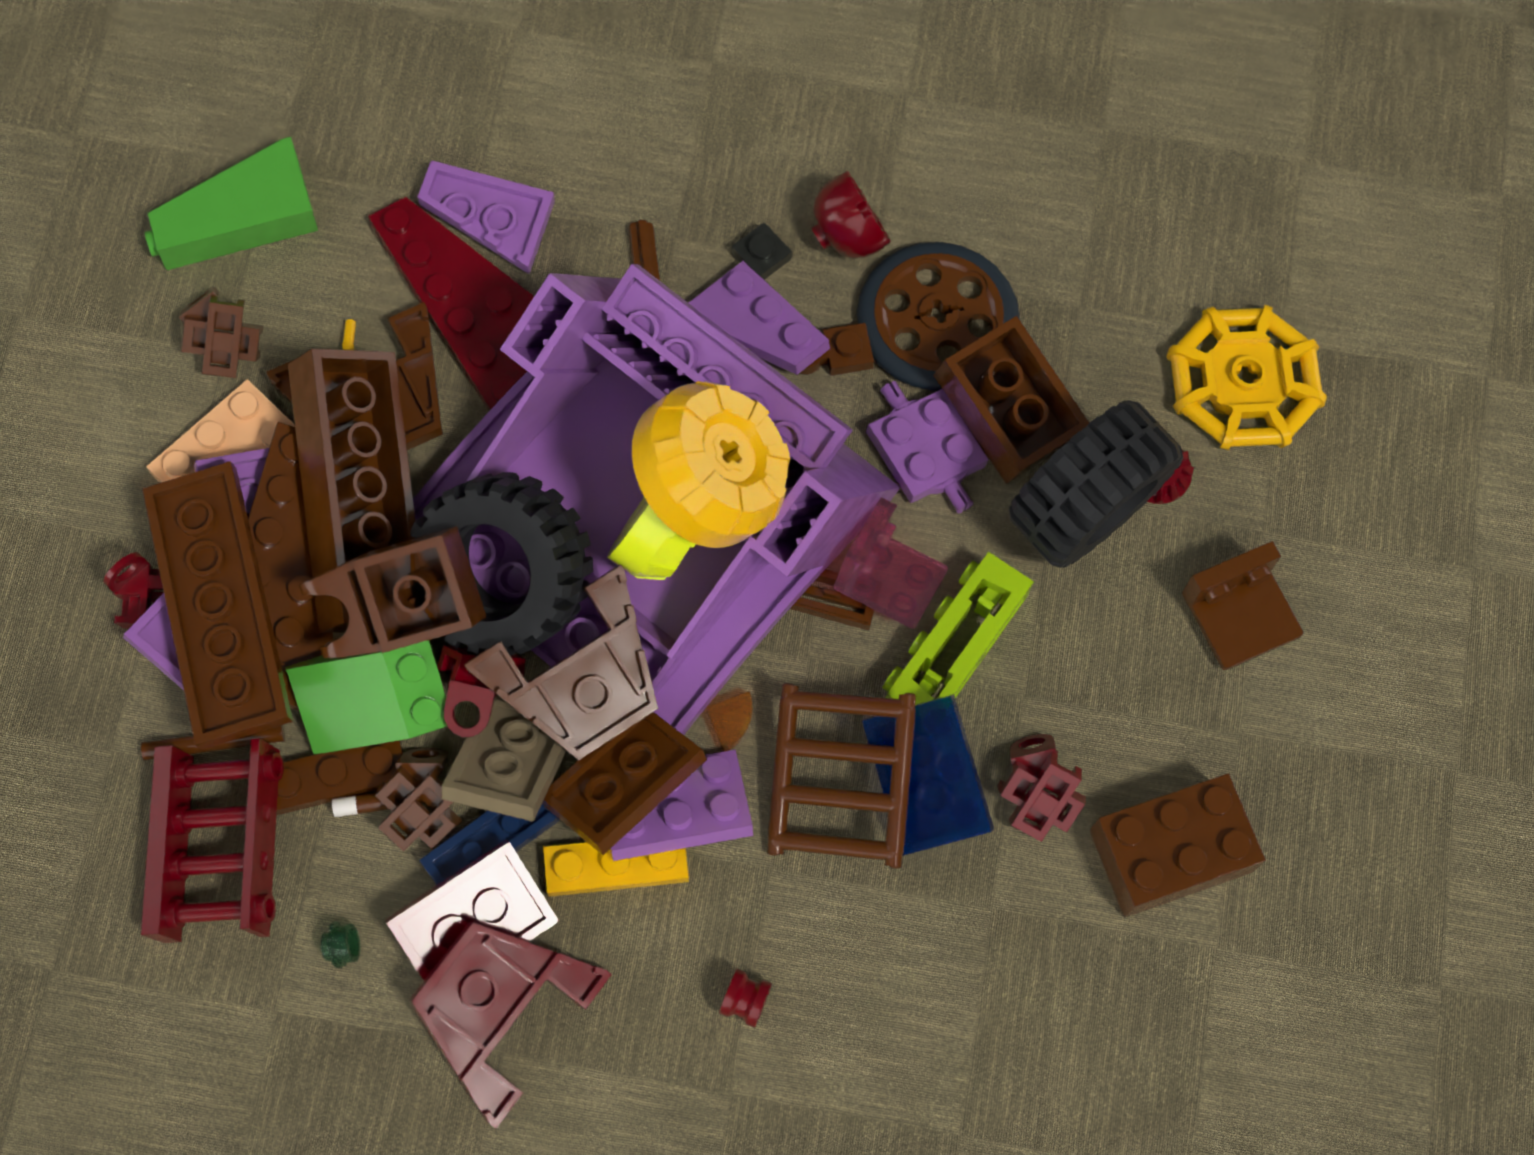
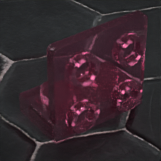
M881 497L848 550L833 589L914 629L917 627L944 579L948 567L892 538L897 526L890 522L897 505Z

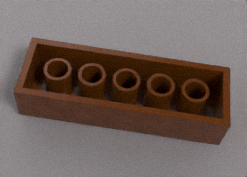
M310 349L290 362L288 369L312 577H315L367 552L414 539L410 531L415 522V512L395 352ZM315 595L319 633L346 632L349 626V614L345 605L334 596Z

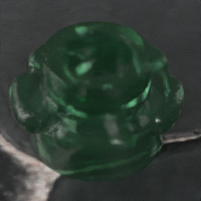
M333 921L329 926L330 932H324L321 936V952L326 961H331L335 968L340 969L346 966L347 963L359 960L361 943L359 933L354 924L341 925L339 921Z

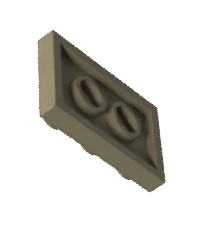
M496 694L487 727L480 734L466 738L442 784V799L533 822L566 750ZM480 713L476 718L473 726H475L479 722Z

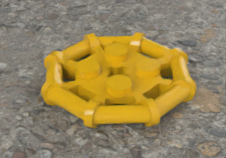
M1264 304L1262 308L1217 310L1211 306L1204 309L1202 317L1176 345H1172L1168 349L1166 357L1171 362L1176 399L1173 405L1174 410L1178 415H1185L1218 441L1222 449L1229 450L1230 447L1277 445L1280 448H1284L1292 443V437L1318 408L1325 406L1327 395L1322 391L1316 352L1319 349V345L1315 339L1309 340L1272 311V306ZM1255 326L1254 331L1230 332L1229 327ZM1269 330L1290 348L1286 350L1280 346L1277 349L1269 342L1271 338L1265 334L1266 331ZM1209 334H1213L1218 341L1217 345L1208 353L1196 349ZM1300 361L1303 383L1294 382L1293 362ZM1189 366L1201 368L1203 387L1192 391ZM1242 367H1248L1249 372L1257 374L1258 378L1254 379L1252 383H1246L1237 374H1240ZM1287 397L1297 400L1299 404L1284 419L1277 410L1281 403ZM1207 400L1211 401L1215 411L1229 416L1226 424H1223L1209 413L1201 404ZM1264 418L1268 428L1238 429L1241 419Z

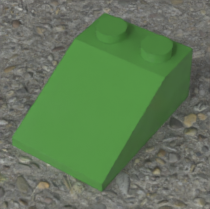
M429 640L385 653L375 652L339 658H323V656H318L285 667L314 755L410 739L447 727L444 720L446 694Z

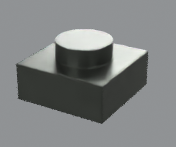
M765 222L734 244L731 251L732 256L739 263L744 261L764 280L792 259L790 248Z

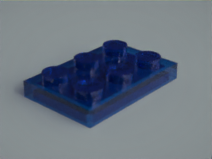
M954 694L915 704L916 715L905 843L902 856L990 833L994 830ZM873 716L862 720L869 744L894 746L896 718ZM875 764L883 793L890 794L892 765Z

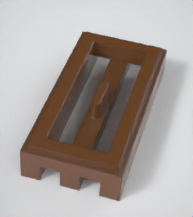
M825 569L815 581L869 595L868 601L812 585L802 595L863 611L864 614L802 597L790 608L791 610L869 631L881 584Z

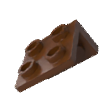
M1273 541L1192 575L1182 591L1186 603L1223 670H1229L1295 641L1303 635L1299 622L1271 572L1281 558Z

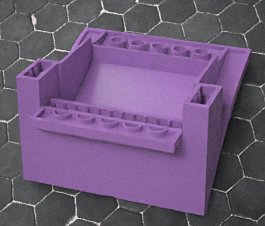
M631 264L622 279L549 273L500 348L502 352L527 372L483 417L414 497L415 520L424 516L423 509L433 499L442 496L443 492L476 477L490 473L495 476L502 472L517 473L519 480L531 476L542 481V491L546 492L552 488L564 496L560 504L566 510L574 507L581 519L576 521L575 524L580 533L587 531L591 545L584 548L585 556L593 558V572L584 577V580L591 583L618 566L607 558L608 552L644 497L636 479L632 460L633 435L642 414L671 391L686 384L696 383L697 381L730 386L731 390L737 391L751 400L759 401L770 412L768 416L776 426L783 443H787L790 454L785 485L787 489L785 499L775 520L759 532L733 546L710 548L696 544L694 548L690 547L676 571L670 577H666L665 580L636 578L625 571L626 584L637 619L636 625L642 649L645 652L658 709L654 713L685 735L704 709L765 636L831 562L893 499L900 486L844 444L853 429L640 265ZM488 524L477 526L469 546L470 565L476 580L494 598L510 604H521L526 599L531 581L530 566L524 550L506 531ZM588 596L579 602L581 610L574 620L564 625V629L531 650L548 665L553 666L608 630V627Z

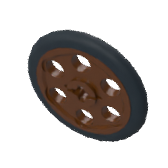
M945 242L919 243L900 249L882 260L868 275L860 291L857 306L858 324L866 323L872 354L876 363L897 380L916 388L933 391L942 389L933 376L943 363L938 358L936 351L945 345L953 346L960 351L981 338L976 337L969 331L968 324L971 321L977 319L984 320L994 330L1016 315L1020 320L1016 296L1009 281L998 267L978 252L962 245ZM931 269L939 275L940 281L936 285L925 286L918 281L916 275L921 270ZM963 282H974L980 287L981 294L976 298H965L959 293L957 287ZM891 295H901L908 300L909 307L904 311L894 312L886 306L885 300ZM933 308H939L941 314H947L943 323H938L936 317H929ZM901 333H910L916 336L919 345L914 350H902L896 345L895 338Z

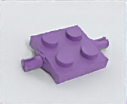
M892 381L891 384L888 383L883 386L880 392L893 410L889 415L868 424L866 433L909 502L913 503L929 494L945 492L957 513H962L963 510L969 509L973 505V501H971L960 483L966 476L984 468L988 458L950 399L941 389L920 400L908 401L898 386L897 381Z

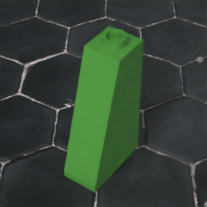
M287 137L277 141L148 212L152 230L145 231V237L151 256L160 255L166 270H171L318 231L292 138Z

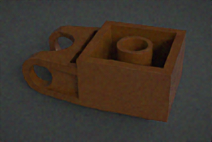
M457 526L367 552L299 584L302 595H331L338 598L348 610L349 626L342 637L327 642L324 646L320 647L323 658H339L375 652L385 653L472 628L486 617ZM417 582L421 583L425 588L426 594L424 591L417 593L414 584Z

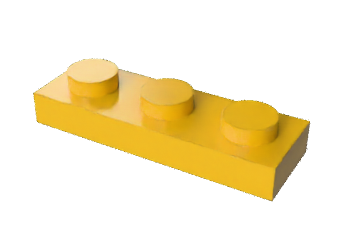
M588 842L543 847L548 897L689 882L686 848L613 861L611 849L602 855Z

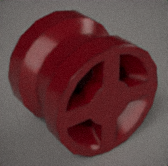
M736 969L719 1014L726 1017L732 1015L739 1016L744 1019L746 1025L755 1028L773 983L765 979L758 982L748 978L745 971Z

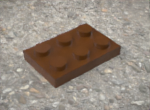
M652 712L578 760L550 785L542 803L568 827L604 855L695 772L707 758L702 748L656 713Z

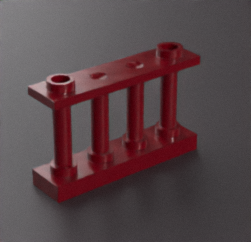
M260 738L251 739L250 759L194 764L193 756L172 745L155 747L141 926L142 936L162 943H177L182 940V928L186 923L240 920L241 930L259 937H270V924L276 914V903L272 895L278 781L281 780L284 772L283 759L278 748ZM249 778L247 806L191 810L192 787L196 782ZM246 825L243 853L187 855L188 837L192 829ZM243 872L241 900L185 904V881L189 875Z

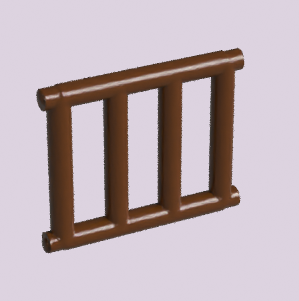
M791 683L782 684L767 837L768 855L777 856L784 854V850L885 860V866L894 869L902 867L916 715L915 694H899V699L799 691V686H794ZM798 710L896 718L894 746L795 738ZM793 757L892 765L890 794L791 784ZM789 803L887 812L886 841L787 831Z

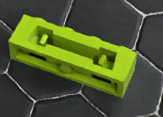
M989 551L980 564L973 560L968 565L958 582L963 585V588L955 599L949 595L946 596L933 618L938 620V623L930 634L924 630L920 632L908 651L913 656L905 669L896 666L882 687L887 691L885 698L899 699V694L905 693L916 695L914 728L927 737L933 732L1024 603L1034 583L1033 580ZM978 593L981 596L977 600L974 612L985 618V620L949 669L943 684L945 687L935 700L932 695L939 689L943 677L930 668L967 618L972 600ZM999 603L1002 607L994 617L991 613ZM924 671L925 675L918 685L915 680Z

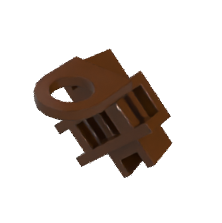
M212 287L191 302L180 313L179 318L184 324L180 349L181 352L204 355L202 374L236 378L238 359L256 362L260 358L261 351H258L260 334L263 333L264 326L242 323L245 300L238 299L237 304L219 302V291ZM214 329L234 331V333L215 331ZM211 363L230 365V367L211 365Z
M419 748L406 751L396 762L395 774L386 783L382 782L377 788L375 796L391 810L381 821L378 829L403 852L418 837L433 849L453 828L463 821L449 808L453 802L442 799L443 783L437 777L448 762V752L446 750ZM418 797L433 810L431 813L417 800ZM395 822L408 835L404 837L392 823Z

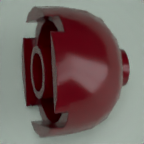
M845 171L841 175L838 174L820 189L815 198L813 208L818 224L811 227L824 250L832 245L841 256L851 259L866 258L884 249V246L891 243V240L849 171Z

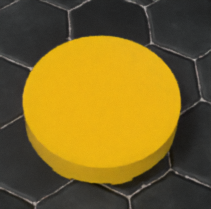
M697 381L696 383L686 384L671 391L651 405L639 419L632 441V460L636 479L646 501L655 514L666 526L682 538L705 547L725 548L738 544L759 532L778 516L787 490L785 485L790 454L787 443H783L776 426L768 416L770 412L759 401L751 400L747 396L731 390L730 386Z

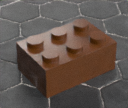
M1017 315L945 359L933 374L1006 484L1052 456L1059 448H1062L1076 433L1083 430L1089 424V421Z
M1229 773L1100 817L1090 829V834L1124 918L1253 873L1266 861Z

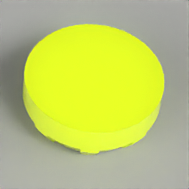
M643 497L612 545L607 558L615 564L621 565L625 571L636 578L665 580L666 577H670L676 571L690 547L694 548L696 544L682 538L666 526L649 506L645 497Z

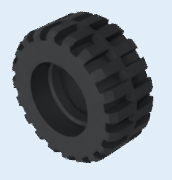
M1124 400L1117 406H1112L1106 410L1104 414L1096 417L1088 426L1076 433L1062 448H1059L1033 474V477L1020 489V493L1012 500V505L1009 506L1010 520L1052 566L1068 567L1107 539L1157 493L1182 463L1183 454L1181 446L1139 402Z
M502 472L495 476L491 473L479 476L443 492L442 496L433 499L423 509L424 516L415 520L410 531L411 536L414 538L457 526L469 564L470 541L475 529L481 524L492 525L509 533L520 544L529 562L531 573L530 588L526 599L521 604H510L494 598L481 587L474 576L486 617L472 628L446 635L445 642L457 649L466 644L468 645V653L478 655L493 644L501 641L510 656L516 652L522 654L532 650L564 629V625L574 620L580 612L579 602L588 596L583 587L590 584L589 581L584 580V577L593 572V558L585 556L584 548L591 545L587 531L579 532L575 522L581 518L574 507L566 510L560 504L564 496L554 488L546 492L542 491L543 484L541 480L531 476L519 480L517 473ZM417 582L414 584L417 593L424 591L426 594L425 588L421 583Z

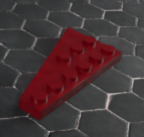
M404 197L369 215L370 225L419 302L425 303L429 318L490 411L527 372L502 352L500 348L534 296L409 198Z

